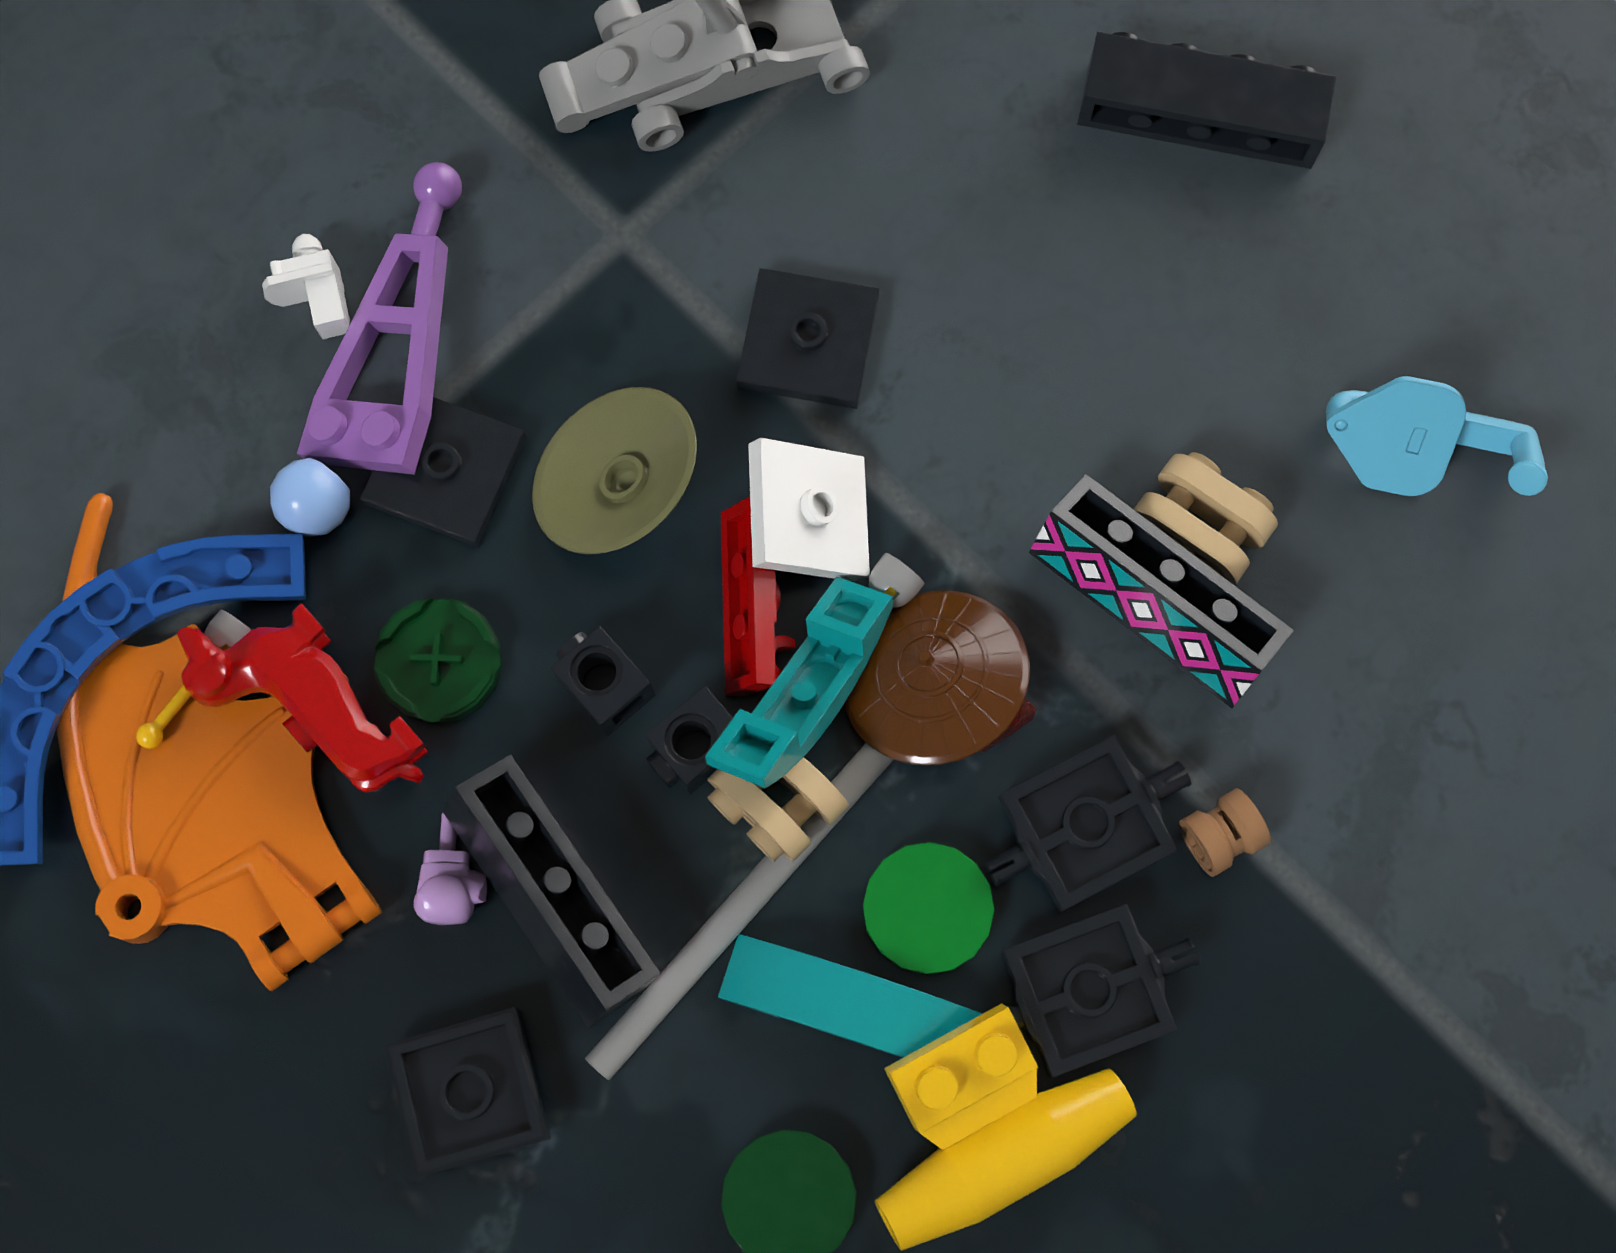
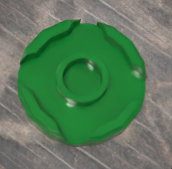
M928 842L905 846L881 862L868 881L863 903L866 932L880 954L901 970L921 975H932L951 972L975 956L989 936L994 905L990 884L973 860L956 848Z

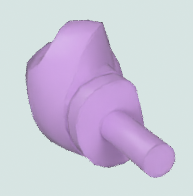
M442 813L439 850H427L424 852L417 893L414 898V910L417 916L427 923L437 925L467 923L472 917L475 904L486 901V875L470 869V853L456 851L457 832L444 813Z

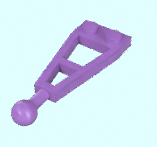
M433 162L426 164L417 172L414 178L413 189L420 204L411 234L394 235L313 398L297 451V455L303 459L312 458L328 466L415 474L432 413L448 247L436 234L443 211L453 207L460 199L462 193V182L458 173L445 163ZM413 262H419L414 308L392 306ZM379 332L411 334L403 405L347 400Z

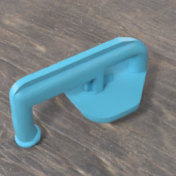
M1402 376L1370 392L1358 390L1341 391L1331 397L1327 404L1326 424L1329 434L1361 483L1370 489L1404 496H1418L1433 490L1443 479L1456 444L1512 455L1514 465L1509 470L1508 481L1512 489L1521 495H1536L1543 491L1547 485L1548 475L1545 470V462L1537 432L1533 427L1466 412L1465 402L1461 394L1447 384Z

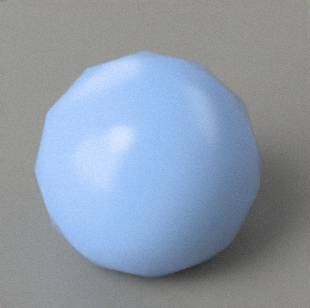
M312 458L294 460L281 469L270 486V505L274 517L288 531L295 534H303L305 537L328 534L343 522L350 509V489L337 474L323 463Z

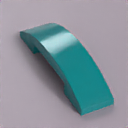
M836 577L806 618L807 638L754 711L749 713L739 709L706 754L707 765L763 788L770 786L787 774L823 735L856 685L886 625L893 607V596Z
M740 934L737 937L718 995L720 999L771 1016L784 1018L902 1058L982 1014L856 969Z

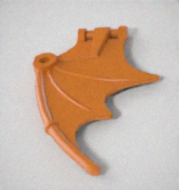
M97 493L93 495L86 505L70 563L62 602L74 591L97 577V564L113 511L112 499L106 494ZM190 624L189 626H187L189 628L200 630V628L194 624ZM177 634L161 643L145 647L121 643L85 678L69 701L56 728L63 776L77 835L92 875L101 890L96 900L95 915L100 917L110 932L109 936L132 944L148 943L158 938L168 926L177 924L204 926L224 932L239 944L258 978L272 992L289 980L287 973L304 960H307L310 964L344 940L343 932L360 920L367 924L382 913L372 894L342 855L327 827L314 787L313 759L315 747L307 753L282 723L291 716V713L273 696L247 701L235 700L230 704L220 707L205 706L190 697L163 729V740L160 745L152 749L142 747L136 739L137 730L143 724L152 723L183 686L181 672L185 668L188 659ZM338 884L346 899L326 912L316 898ZM140 899L141 910L139 914L129 920L128 908L130 904ZM281 924L290 939L271 952L261 937Z

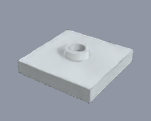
M759 438L749 443L753 567L834 579L840 577L856 582L870 577L864 457L766 438Z

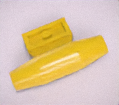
M1003 1004L997 1005L885 1067L884 1069L914 1129L939 1147L875 1200L876 1207L898 1248L902 1251L980 1223L1079 1165L1137 1116L1134 1103L1116 1073L1108 1068L1037 1093V1068L1039 1067L1009 1007Z

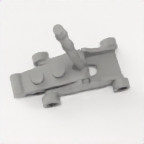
M609 0L602 4L594 15L599 34L604 43L567 62L561 61L549 64L539 73L556 129L559 132L570 133L584 128L590 120L636 104L639 113L633 118L631 125L638 146L644 151H659L677 143L684 134L679 116L819 72L826 90L832 94H841L854 90L864 84L870 76L862 50L857 46H850L848 40L844 38L830 0H672L642 13L637 0ZM758 27L771 30L777 37L776 44L770 50L763 49L757 51L750 30Z

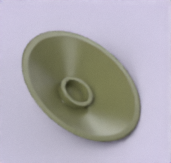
M632 387L604 394L587 403L570 416L547 444L534 476L532 488L533 509L544 534L552 542L566 550L582 554H599L628 546L656 528L670 514L683 496L694 470L697 438L692 419L687 410L678 400L665 392L652 388Z

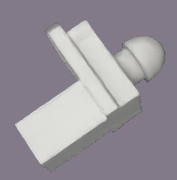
M301 234L296 237L292 244L293 258L270 262L272 276L267 277L262 283L264 297L271 304L281 307L309 301L314 327L322 339L344 335L350 325V318L340 269L329 249L323 250L320 241L310 234Z

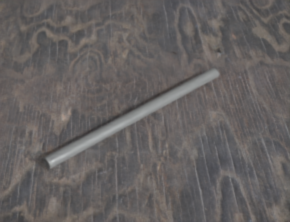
M865 743L831 781L847 800L849 807L831 825L824 822L814 813L800 827L812 844L794 862L788 860L783 854L775 862L765 855L664 968L661 974L585 1057L587 1062L607 1080H610L894 759L879 753Z

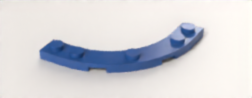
M303 534L231 535L200 538L167 545L156 549L157 552L140 557L115 570L111 568L74 591L41 621L24 640L2 674L5 677L0 684V866L43 864V787L49 748L58 723L69 701L93 669L121 643L142 629L166 617L189 609L230 602L306 600L305 538Z

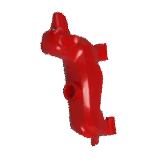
M302 603L292 612V625L285 628L258 627L251 630L228 650L224 651L218 648L199 629L184 627L177 632L179 641L188 659L185 668L181 672L182 683L190 696L200 704L220 707L230 704L250 693L263 692L270 694L291 713V716L282 724L302 748L308 753L318 745L358 790L364 792L378 790L389 781L398 777L420 783L424 775L421 769L413 764L429 755L424 743L400 716L390 723L392 733L388 737L384 736L375 724H370L367 721L341 668L330 655L322 651L332 641L324 633V628Z

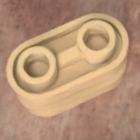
M1191 452L1189 455L1174 454L1158 475V482L1168 495L1164 497L1157 493L1147 492L1137 503L1134 510L1233 585H1236L1250 566L1247 555L1239 547L1242 544L1250 548L1260 549L1265 545L1278 526L1277 519L1272 513L1274 507L1258 491L1251 488L1241 489L1221 476L1219 467L1206 456L1196 452ZM1189 509L1191 512H1193L1194 514H1196L1197 516H1199L1200 518H1202L1203 520L1217 528L1219 532L1210 527L1209 525H1207L1206 523H1204L1203 521H1201L1199 518H1197L1187 510Z
M804 757L778 780L794 794L782 808L761 791L763 787L717 769L708 778L710 784L715 788L707 797L709 801L733 825L743 817L753 827L746 833L747 836L773 862L782 854L788 860L794 862L812 844L800 827L814 813L824 822L831 825L849 807L847 800L838 789Z

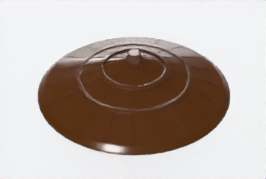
M949 590L919 593L906 605L892 608L866 667L844 703L849 721L860 737L873 749L903 763L941 765L967 758L978 753L999 738L1016 718L1022 707L1030 678V661L1025 641L1010 617L996 605L981 597Z

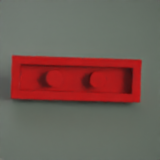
M750 496L721 512L725 696L746 697L771 687L782 672L775 664V653H784L796 648L793 638L785 635L775 637L774 623L777 622V611L781 600V592L776 582L775 570L753 567Z

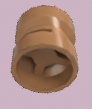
M1238 788L1217 799L1216 808L1205 813L1197 810L1179 821L1180 831L1189 850L1202 869L1212 877L1230 868L1234 857L1243 852L1252 855L1271 844V836L1263 817L1250 798Z

